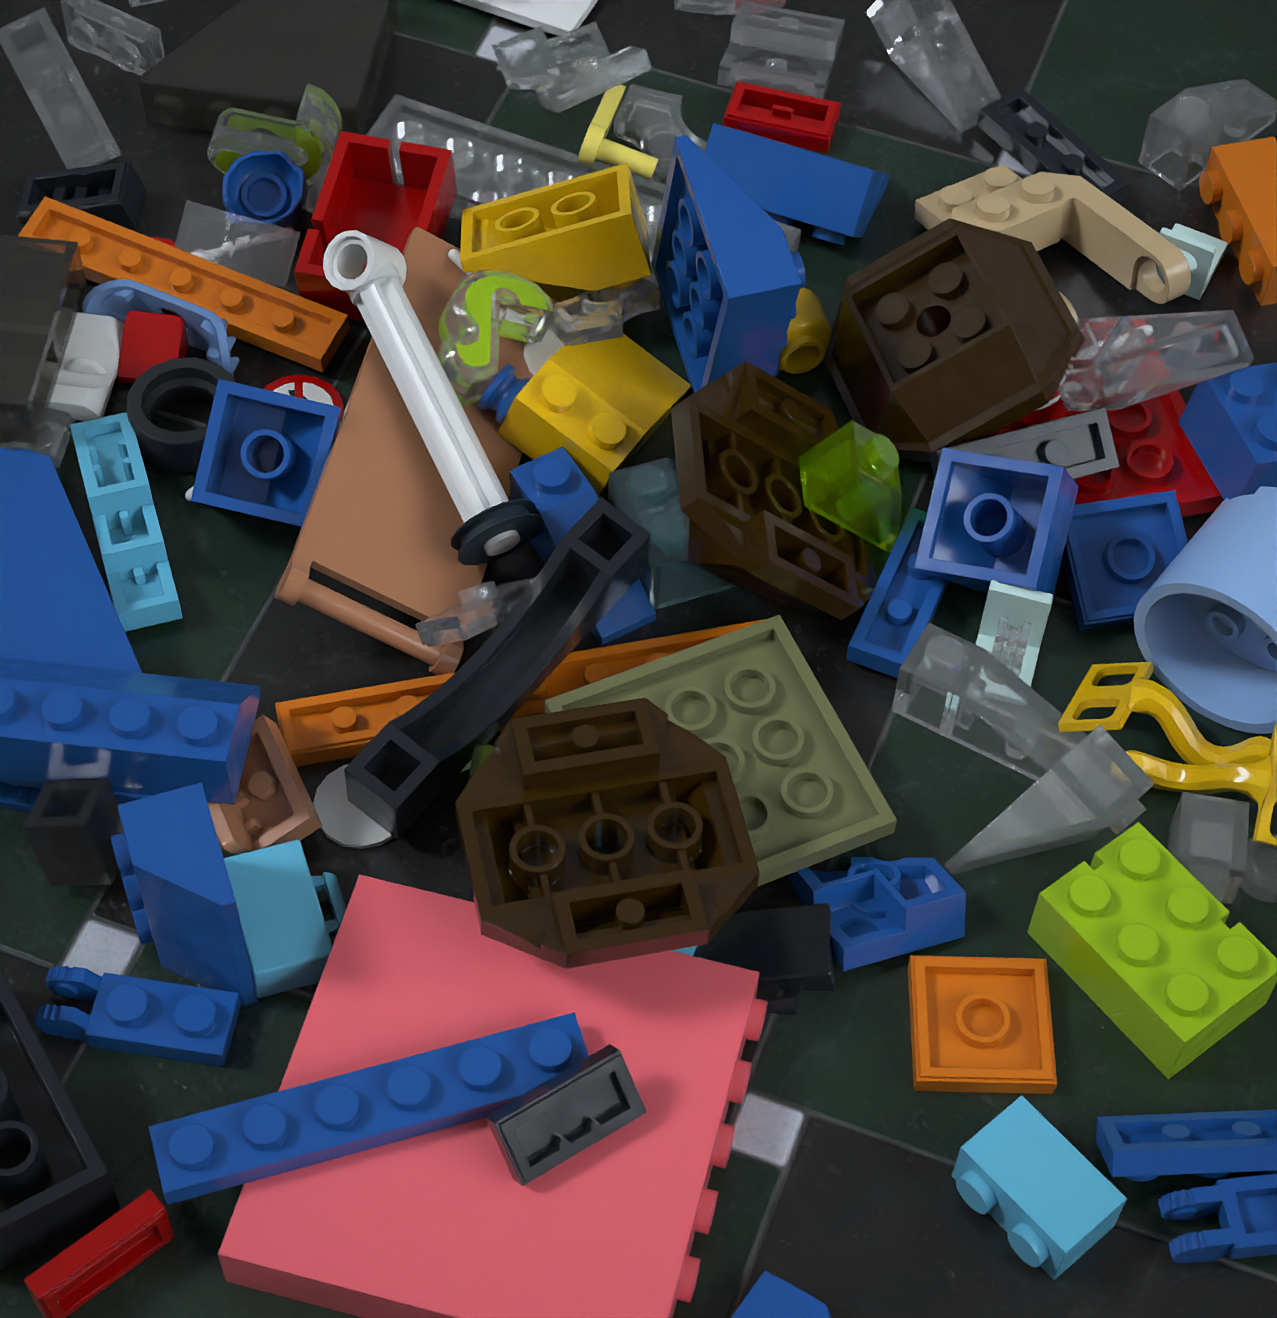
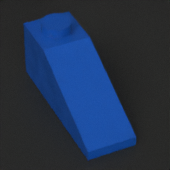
M564 447L509 470L510 501L530 499L536 504L534 514H538L543 518L542 528L529 542L544 564L548 561L559 541L599 500L594 488ZM639 578L592 628L591 631L601 645L656 620V612Z

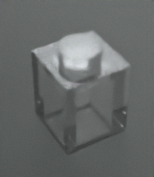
M1182 792L1170 824L1168 851L1222 903L1232 904L1246 873L1249 802Z

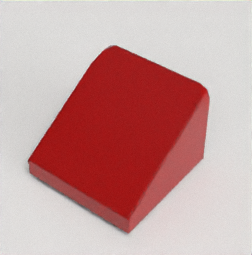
M134 310L128 311L124 322L117 372L118 382L134 384L135 380L153 365L174 358H185L189 341L183 317Z

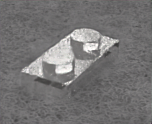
M98 0L60 1L68 42L81 51L90 52L116 64L124 71L133 72L152 82H155L167 70L159 28Z

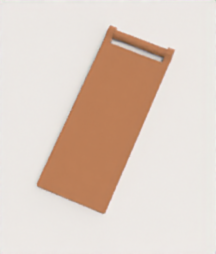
M416 227L410 233L402 253L407 266L406 279L402 287L447 377H451L460 371L461 361L448 340L447 326L455 315L468 310L465 294L470 285L475 281L448 257V252L451 249H456L460 252L459 248ZM500 288L538 323L546 318L566 317L567 307L540 291L538 292L544 298L548 310L522 305L514 292ZM492 297L491 310L513 319L522 327L527 336L529 330ZM477 323L473 328V343L479 338L480 330ZM491 323L490 363L485 366H472L471 394L466 398L458 399L507 497H509V470L519 466L523 452L497 433L501 425L495 421V412L491 409L482 411L477 407V403L493 379L507 364L510 363L515 367L514 373L519 379H525L526 377L531 379L533 375L529 371L524 358V341L501 337L498 327ZM371 337L330 453L274 598L291 606H294L297 602L304 604L429 664V671L436 675L454 673L464 650L463 641L488 563L463 565L458 561L459 551L451 547V537L464 522L373 337ZM310 567L443 631L440 642L308 579Z

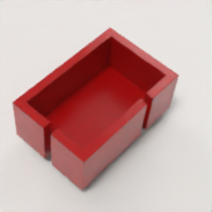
M340 131L312 216L313 229L308 228L294 270L299 295L347 314L348 319L365 322L358 307L352 303L348 293L332 286L325 276L323 259L328 244L336 235L344 231L357 230L392 245L403 253L407 239L416 227L443 240L457 194L452 150L402 141L399 148V156L404 185L397 184L391 139ZM367 262L364 265L363 272L365 271Z

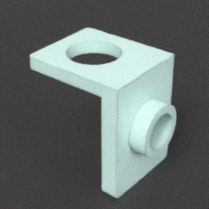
M1175 224L1172 230L1163 227L1159 234L1182 251L1190 267L1191 283L1185 295L1200 300L1226 251L1228 243L1180 224ZM1155 262L1158 275L1165 284L1163 273Z
M995 580L991 581L965 684L966 689L1023 703L1027 702L1040 645L1053 601L1052 594L1011 586ZM992 656H1008L1017 662L1020 667V674L1013 680L999 681L992 678L986 672L984 663Z

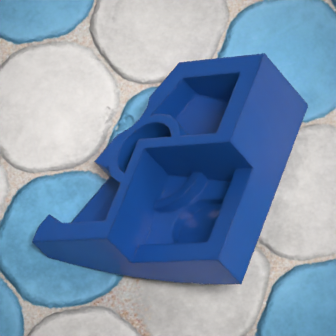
M851 857V867L848 871H811L809 867H806L788 875L802 905L828 903L833 914L830 934L834 960L843 971L965 937L966 892L934 858H902L895 861H882L874 857Z

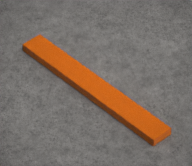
M763 620L570 652L510 719L545 714V700ZM456 672L277 702L275 707L279 730L296 767L356 757L389 721L406 713L426 699ZM510 719L499 729V731L504 730Z

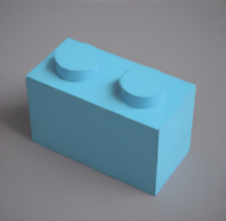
M1022 1095L961 1146L952 1173V1177L956 1180V1187L965 1202L980 1214L988 1213L1008 1233V1241L1016 1254L1032 1267L1040 1266L1053 1280L1058 1278L1115 1226L1127 1200Z

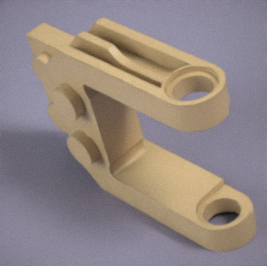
M1002 164L951 186L944 187L915 201L914 219L928 230L951 218L1030 241L1036 251L1055 244L1062 238L1129 290L1135 288L1148 299L1158 304L1166 303L1184 295L1190 287V267L1182 251L1081 176L1039 172L1022 179ZM1155 262L1163 273L1165 284L1158 275ZM1060 292L1064 302L1066 303L1069 311L1071 312L1074 320L1076 321L1079 327L1078 317L1073 305L1067 299V297Z

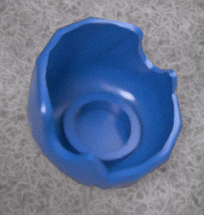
M283 151L250 152L235 159L223 177V204L233 221L251 233L275 234L292 227L305 211L308 187L304 171Z

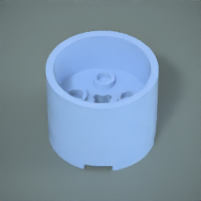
M1260 486L1254 494L1242 495L1230 500L1226 498L1143 595L1137 604L1134 614L1135 636L1146 662L1153 663L1155 675L1177 698L1199 714L1216 723L1235 730L1256 734L1273 733L1274 725L1277 724V487Z

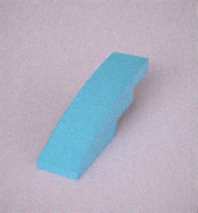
M127 412L70 424L114 608L124 631L182 619L179 598L168 562L150 485L136 434L128 421Z

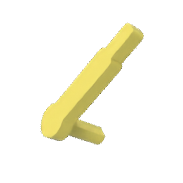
M611 81L589 125L577 158V163L593 168L596 159L613 166L628 163L631 173L651 180L658 158L606 139L626 86Z

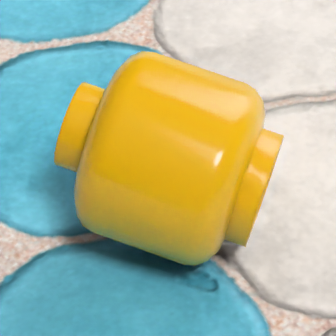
M802 288L799 290L796 300V317L790 320L787 330V347L782 348L778 360L779 370H785L792 374L804 373L818 366L827 353L832 334L831 325L819 298L809 289Z

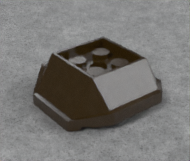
M949 218L846 278L824 361L865 447L873 458L893 460L894 457L917 462H930L928 452L986 438L1048 404L1064 377L1071 357H1076L1085 342V338L1032 242Z
M748 361L741 363L725 375L699 389L671 409L680 510L683 512L687 562L785 611L826 612L843 620L859 610L872 597L876 580L863 492L851 461L837 442V438L841 433L833 411Z
M645 697L510 719L496 740L495 749L476 770L455 802L456 820L481 935L565 969L708 944L758 887L760 871L726 757L697 735L669 721L668 714ZM601 849H609L615 851L616 853L600 854L595 851Z

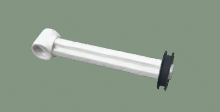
M357 230L344 231L336 235L328 244L324 253L323 269L325 276L332 286L347 292L352 303L358 307L457 507L464 524L451 537V547L459 551L458 561L463 565H480L509 555L537 535L543 526V518L538 514H534L536 504L530 499L509 501L402 287L406 279L407 270L404 256L398 248ZM367 262V266L365 268V271L363 272L364 265Z

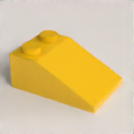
M628 163L463 209L460 263L463 271L591 291L607 287L624 289L636 284L643 277L651 276L647 223Z
M598 315L552 355L515 396L497 433L532 460L564 447L592 485L598 498H600L671 413V409L686 395L692 385Z

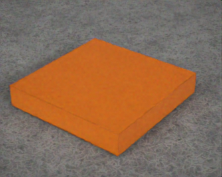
M910 956L908 983L914 1091L1054 1094L1057 1086L1047 959Z

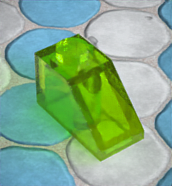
M851 420L798 457L804 506L885 551L891 552L899 536L902 490L898 471L899 455L895 445L888 438L881 434H875Z

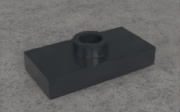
M609 1044L488 1114L485 1118L512 1178L524 1186L647 1113L621 1051Z

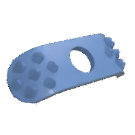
M127 279L107 281L94 287L86 295L82 303L83 313L111 316L122 323L125 322L127 313L131 310L164 314L162 308H167L183 317L188 328L186 330L189 345L206 351L208 361L222 366L234 378V371L240 362L239 357H231V349L236 338L234 336L227 337L228 321L226 319L221 320L219 316L210 310L142 283Z

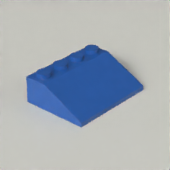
M687 135L675 137L651 266L690 385H692V392L695 393L745 361L772 376H777L779 374L778 360L781 350L787 347V330L790 320L796 317V300L799 290L804 288L806 283L802 258L797 251H790L783 229Z

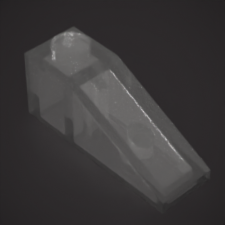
M877 0L867 10V14L890 58L960 133L976 127L980 109L1001 98L951 0Z
M43 7L1 27V48L66 169L101 165L121 155L118 145L45 8Z
M1246 79L1186 88L1150 114L1138 162L1175 189L1181 191L1205 171L1212 146L1248 141L1276 121L1277 100Z
M1234 310L1077 319L1076 323L1085 338V342L1076 357H1071L1057 390L1068 411L1094 410L1104 407L1106 410H1118L1248 367L1252 363L1254 356Z
M931 623L927 624L899 669L892 706L893 712L1064 795L1092 748L1094 741L1083 731L1060 732L1058 722L1063 714L989 651Z
M1099 725L951 857L944 866L952 874L1090 840L1107 827L1117 835L1146 809L1138 799L1155 783L1109 733Z

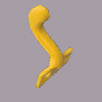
M1152 662L1093 664L1058 722L1060 732L1122 730L1131 711L1148 714L1159 722L1173 748L1189 765L1220 763L1254 764L1267 759L1271 745V739L1263 736L1248 738L1238 744L1227 747L1216 746L1206 741L1184 705L1172 691L1149 680L1154 671ZM1135 674L1132 681L1124 685L1097 686L1100 679L1108 675ZM1117 707L1110 717L1104 719L1077 720L1081 712L1088 708Z
M1277 724L1274 725L1267 759L1254 764L1220 763L1189 765L1166 761L1135 750L1123 751L1117 754L1115 772L1123 778L1141 785L1182 793L1210 794L1230 791L1247 795L1258 804L1252 841L1277 847V838L1273 837L1270 832L1273 807L1277 802Z

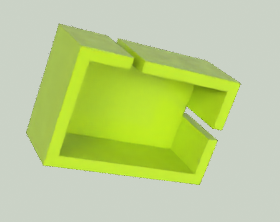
M1139 822L1094 853L1090 866L1083 861L1040 892L1027 931L1168 1080L1263 1007L1277 983V958L1241 922L1229 929L1225 922L1230 912Z

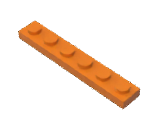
M46 196L16 238L21 253L96 283L103 284L107 281L119 279L133 280L208 309L219 316L221 320L226 319L228 321L227 335L234 336L239 340L322 373L350 329L347 314ZM162 308V309H164V310H167V311H169V312H172V313H174V314H177L176 312H174V311H172V310H170V309Z

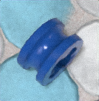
M510 363L497 374L477 403V407L482 411L486 409L493 410L496 414L495 421L500 425L515 396L530 381L528 377L525 379L517 378L514 373L515 367Z

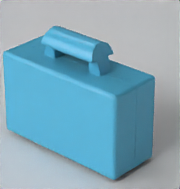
M300 840L224 858L238 908L257 998L318 983L332 949L330 938L337 935L347 908L337 876L328 872H323V876H311ZM326 891L334 917L333 920H324L316 893Z

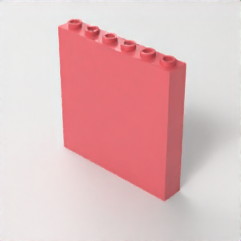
M359 874L279 1091L575 1012L589 1056L609 1044L621 1051L647 1113L524 1186L512 1178L486 1118L245 1183L218 1252L226 1282L361 1318H673L677 1300L691 1303L701 1259L689 1256L695 1232L708 1235L711 1228L719 1191L707 1189L712 1167L717 1166L725 1169L728 1163L736 1127L724 1123L729 1102L743 1104L752 1063L741 1060L746 1039L759 1042L768 1001L756 999L760 972L671 950L565 969L481 935L474 902Z

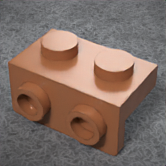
M261 715L254 721L235 805L207 802L221 851L228 857L294 840L301 841L323 826L277 724L265 715Z

